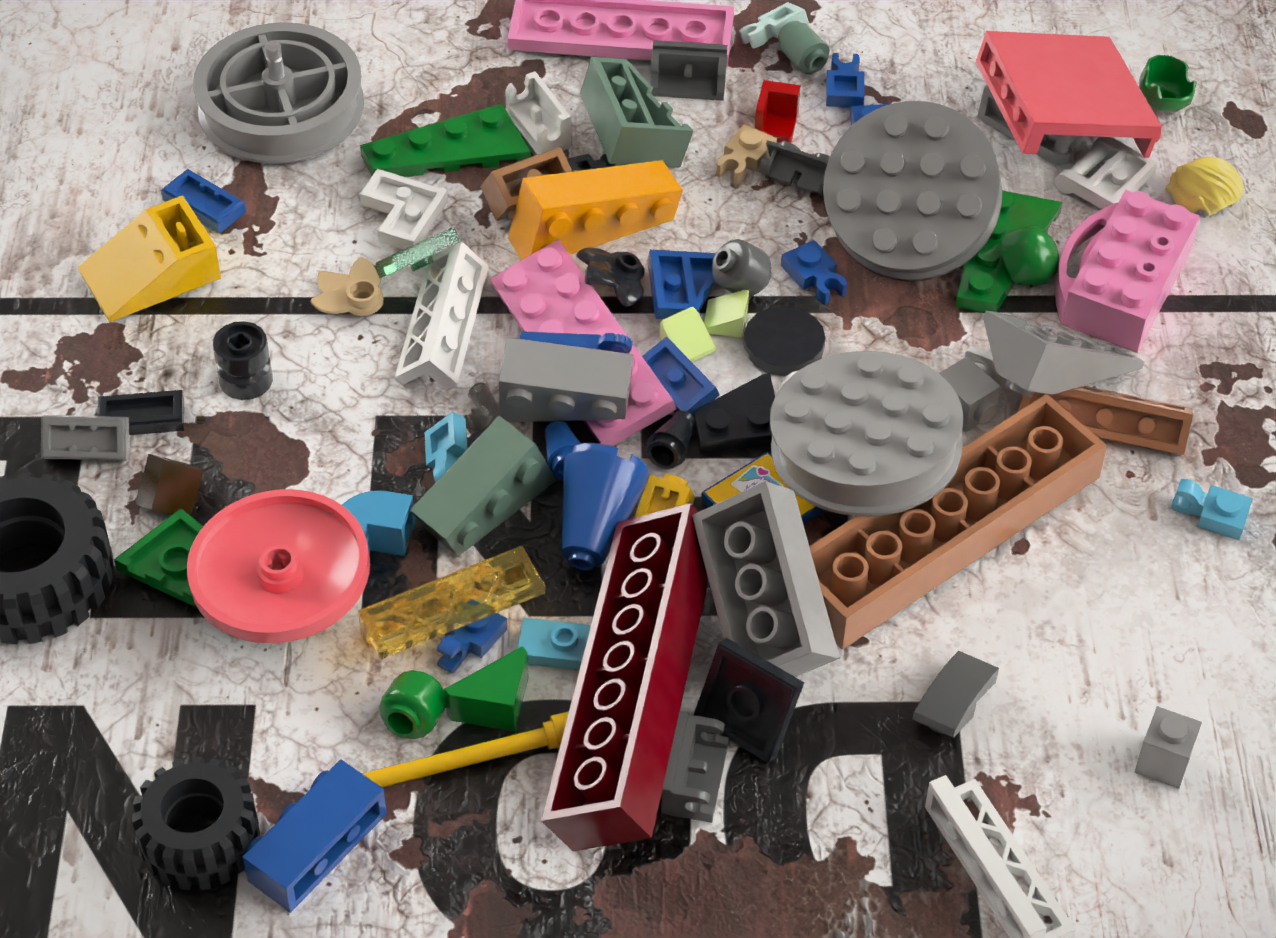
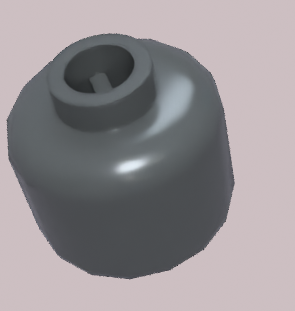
M730 240L714 255L712 264L713 279L718 286L731 293L749 290V297H752L762 291L771 279L770 258L765 251L744 240Z

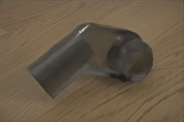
M483 382L473 385L469 390V396L476 406L475 409H471L472 415L470 417L466 414L464 416L466 428L471 435L478 430L488 428L500 416L499 405L487 384Z

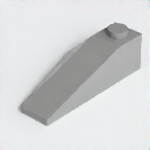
M986 310L983 317L996 373L1011 381L1010 389L1028 397H1033L1035 392L1053 395L1142 369L1145 361L1115 345L1078 334L1073 337L1044 324L1042 328L1026 325L1027 321L1013 315Z

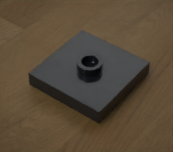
M726 637L718 643L693 715L723 722L725 724L724 732L720 735L729 737V740L770 763L778 755L805 682Z

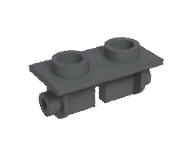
M767 140L766 146L770 159L765 157L762 159L759 172L764 173L767 179L791 186L795 174H799L801 177L797 184L798 189L824 197V176L830 156L823 153L812 155L803 152L796 145L789 142L781 141L778 144Z

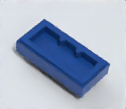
M189 169L185 170L160 190L162 200L165 202L183 195L199 221L218 234L246 213L244 201Z

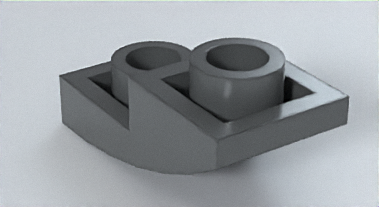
M958 650L929 686L916 707L912 719L928 726L934 732L947 734L954 738L973 718L978 700L996 683L999 668Z

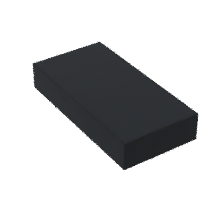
M182 390L98 396L97 416L129 417V435L184 431Z

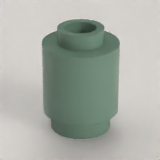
M791 21L780 30L778 42L780 43L781 51L802 73L810 74L817 72L825 66L830 49L808 24Z

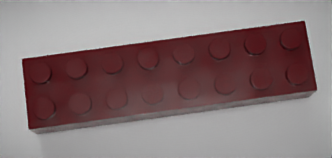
M691 503L617 522L541 822L572 851L652 838L709 582L692 517L698 511Z

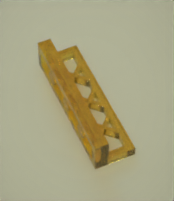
M519 546L358 610L360 635L367 648L374 646L379 658L384 659L545 593V584L523 546ZM470 599H473L481 604L475 606L468 604L467 602Z

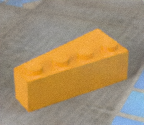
M663 160L523 178L508 240L521 260L558 239L571 255L584 248L595 247L674 220L683 189Z

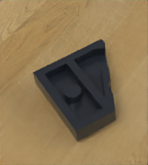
M770 373L762 374L694 410L695 431L700 453L771 446L770 413L775 393Z

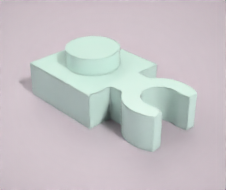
M787 2L758 17V23L749 24L741 28L739 33L743 44L750 42L751 47L754 49L765 44L771 37L778 38L780 30L787 23L799 21L808 24L809 21L805 9Z

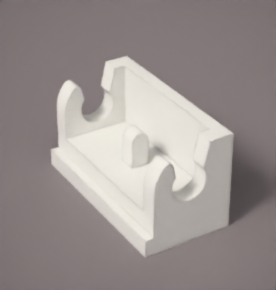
M535 71L526 74L524 81L525 90L516 95V88L510 83L505 92V109L533 155L536 156L558 147H562L563 151L571 148V116Z

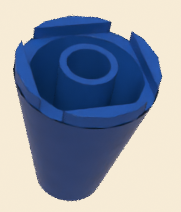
M597 443L578 444L573 446L571 454L567 452L564 459L561 552L568 559V563L572 567L580 570H592L594 567L601 566L610 553L617 522L627 520L640 499L650 473L648 467L633 454H631L630 461L617 456L619 448Z

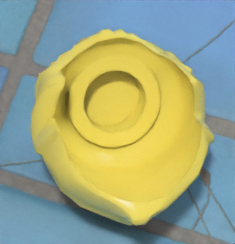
M1206 156L1177 167L1176 172L1172 173L1170 183L1166 185L1165 190L1171 194L1177 205L1185 207L1189 212L1196 213L1202 209L1207 216H1211L1228 205L1238 202L1243 194L1244 187L1242 178L1230 163L1221 158Z

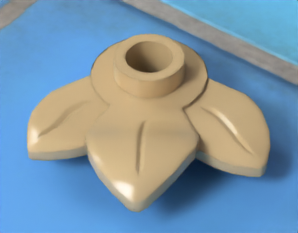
M363 257L357 259L352 265L349 275L328 271L318 272V288L321 294L312 298L311 304L319 311L328 314L350 312L358 316H367L377 312L382 307L384 299L383 293L379 288L382 276L379 269L369 260Z

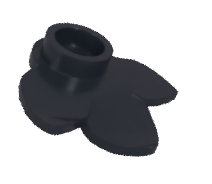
M592 247L584 248L576 254V257L588 265L585 270V283L587 285L614 287L618 300L625 307L637 303L642 298L644 288L641 280L645 274V269L637 256L630 252L610 253Z

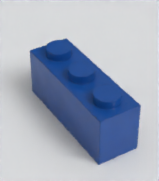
M340 759L329 771L325 770L315 778L310 790L297 803L289 804L282 811L278 822L264 836H257L249 844L243 856L248 882L291 913L387 815L384 789Z

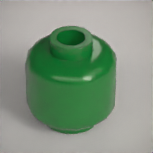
M415 670L402 672L393 680L382 696L379 705L380 716L392 734L400 738H423L434 729L445 711L447 705L445 691L433 676L425 672Z

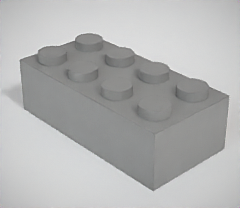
M765 481L692 515L724 639L726 637L794 677L840 659L794 490Z

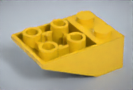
M183 195L145 209L78 266L79 273L109 322L221 279L216 245Z

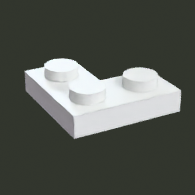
M377 169L360 193V201L362 206L389 214L378 229L379 242L415 253L447 204L448 191Z

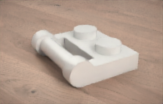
M1100 136L1093 142L1092 149L1070 169L1062 170L1055 177L1054 181L1060 192L1064 194L1074 193L1103 209L1119 202L1125 189L1131 192L1140 189L1155 174L1157 162L1150 158H1144L1141 153L1112 137ZM1110 159L1089 179L1084 177L1102 160Z

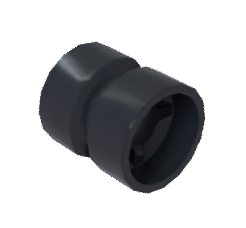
M246 321L233 322L218 330L213 338V351L221 389L229 397L239 400H250L262 396L270 389L273 382L265 332L255 323Z

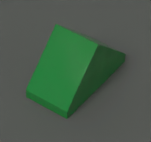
M521 646L445 688L446 712L450 720L515 731L529 679L528 654L524 647Z

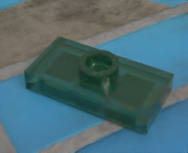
M449 228L376 262L374 267L379 278L409 265L414 272L434 263L432 254L461 240L456 229Z

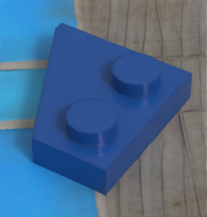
M650 249L647 264L655 319H666L690 307H694L698 313L700 312L715 284L712 275L715 253Z

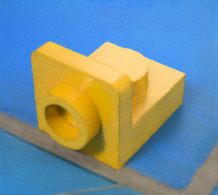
M664 473L663 478L650 475L634 518L690 503L693 505L695 495L691 488L687 487L688 482L683 478Z

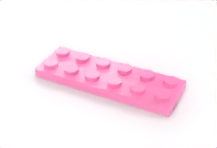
M515 0L508 34V50L651 61L653 40L728 45V66L734 6L652 0Z
M559 239L490 278L494 290L524 332L597 334L601 336L605 333H619L627 336L592 285L585 283L584 274ZM634 344L629 353L633 354V369L625 419L583 420L599 444L614 446L676 410L673 399Z

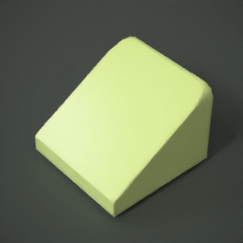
M741 290L708 300L704 325L709 334L743 338L748 311L749 290Z
M694 307L683 310L660 322L659 341L667 336L691 362L716 351V347Z

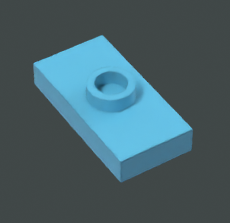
M523 618L517 649L521 646L524 647L528 654L529 665L580 670L591 625Z

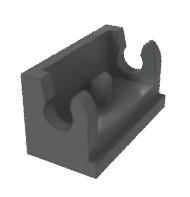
M653 40L650 67V85L653 87L651 94L658 97L724 101L728 45Z
M686 711L679 712L662 789L661 814L713 822L729 737L709 734L705 731L721 734L724 732L725 727L723 722L712 718L689 715V712Z

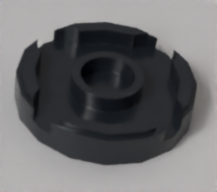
M780 306L770 307L758 312L747 322L743 344L744 349L749 354V360L754 366L767 373L787 376L822 359L826 337L823 326L813 315L799 308Z

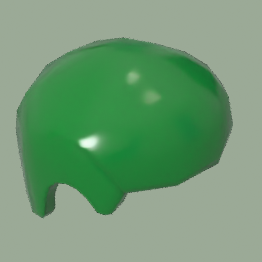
M1156 55L1148 59L1139 78V88L1152 108L1163 112H1177L1191 104L1197 81L1193 80L1190 82L1188 78L1189 66L1187 63L1169 55Z
M1034 226L1023 227L1008 232L1002 241L1004 264L1010 277L1016 284H1029L1032 288L1047 284L1056 275L1060 257L1055 241L1046 231Z

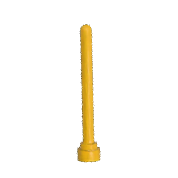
M569 711L550 716V721L543 722L542 728L362 774L383 788L543 746H548L549 750L557 748L559 751Z

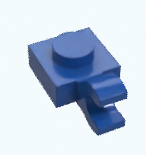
M470 599L445 626V638L437 646V652L443 654L438 660L437 666L450 673H454L470 652L482 658L507 630V618Z

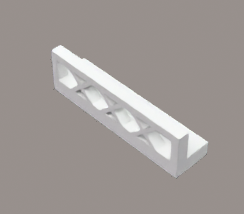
M463 242L428 259L394 377L402 384L426 373L446 390L457 385L459 382L489 265Z
M945 775L929 782L925 804L926 810L1010 938L1074 937L1075 927L977 781L973 779L954 788ZM971 797L980 811L977 821L963 802L964 799ZM987 837L1000 841L1005 849L1002 858ZM1012 874L1024 877L1030 886L1027 897ZM1033 894L1036 895L1038 900L1033 899ZM1038 913L1050 916L1057 928L1046 932L1047 927Z

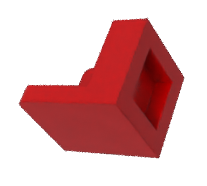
M763 80L755 113V129L776 137L777 142L785 141L791 143L799 114L801 85Z

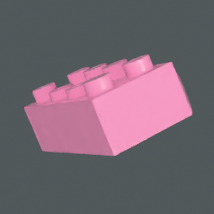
M1125 189L1119 202L1099 210L1084 220L1068 238L1062 250L1058 266L1055 298L1061 325L1138 353L1192 250L1201 215L1189 212L1181 205H1169L1151 199L1144 192H1131ZM1094 236L1082 254L1077 277L1070 278L1067 275V264L1070 256L1083 242Z

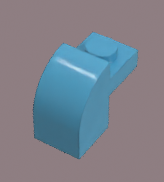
M368 491L353 496L342 504L361 525L366 536L369 554L372 550L405 556L415 525V516L410 511L414 506L413 495L389 491Z

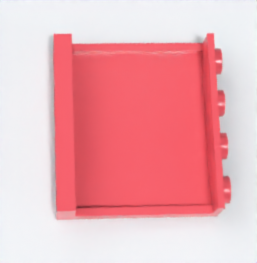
M986 31L976 64L1022 154H1037L1045 134L1133 138L1143 157H1150L1155 143L1160 139L1162 126L1110 37Z

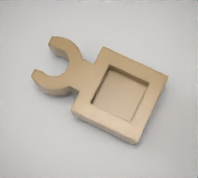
M743 124L725 145L724 155L717 161L716 176L721 177L725 171L733 170V183L740 184L745 179L747 167L758 171L764 157L769 158L766 146L767 140L776 143L777 138Z

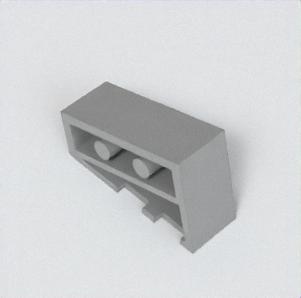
M507 337L499 377L500 416L507 422L625 419L632 379L633 354Z

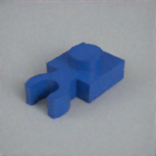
M833 53L831 70H827L826 106L851 108V106L864 105V71H859L860 57L858 54H853L852 62L843 63L839 60V53Z
M815 240L781 255V267L802 290L813 286L816 289V298L822 304L826 305L829 303L830 291L828 289L836 290L842 297L846 295L847 282L843 276L836 273V262Z

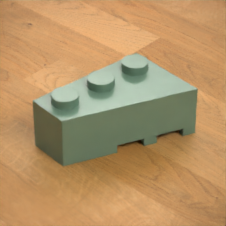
M591 57L580 95L609 163L628 165L663 160L667 167H681L693 134L692 128L688 124H682L681 126L671 116L673 108L667 102L660 104L651 94L653 87L627 59Z
M498 416L410 511L427 532L455 555L460 556L557 480L536 444L501 416Z

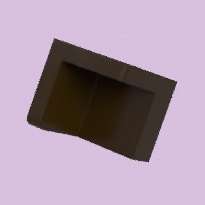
M148 454L136 504L149 510L170 515L182 509L191 516L204 469L188 463Z

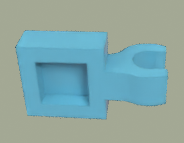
M453 411L425 432L426 465L434 469L433 476L435 482H437L467 450L466 419Z
M1181 479L1171 508L1180 513L1199 516L1200 519L1197 527L1239 540L1244 530L1253 498L1211 485L1208 493H1205L1196 482L1189 479Z

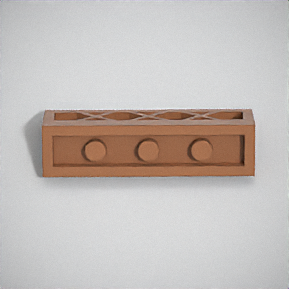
M1085 385L1053 395L1048 394L1097 437L1180 455L1185 453L1193 418V408ZM1035 392L1033 397L1022 395L1019 411L1045 394Z

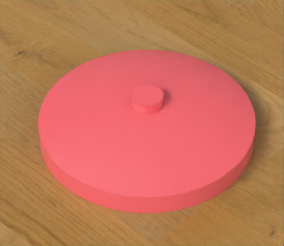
M294 489L256 493L242 498L219 511L204 525L196 536L187 562V577L190 590L197 608L206 620L220 631L232 637L256 643H284L300 640L332 626L343 618L357 603L365 589L370 571V557L366 536L352 513L338 502L324 495Z

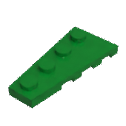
M503 104L360 145L361 157L371 176H373L377 169L403 177L424 175L426 169L437 168L444 170L445 173L460 171V165L482 163L483 168L498 167L499 161L517 159V162L531 157L530 149Z
M1002 190V204L997 224L986 244L972 259L966 262L955 307L985 313L986 310L997 312L1015 285V282L1006 270L1002 256V241L1010 231L1032 226L1048 233L1051 223L1055 222L1061 213L1063 202Z
M179 509L114 559L116 570L197 608L188 582L187 562L191 546L204 526L184 510Z

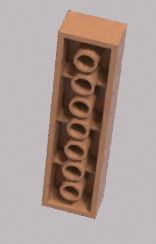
M1045 394L964 446L956 474L948 485L930 500L917 507L894 514L856 516L810 545V551L836 644L842 650L1099 479L1107 445L1048 394Z

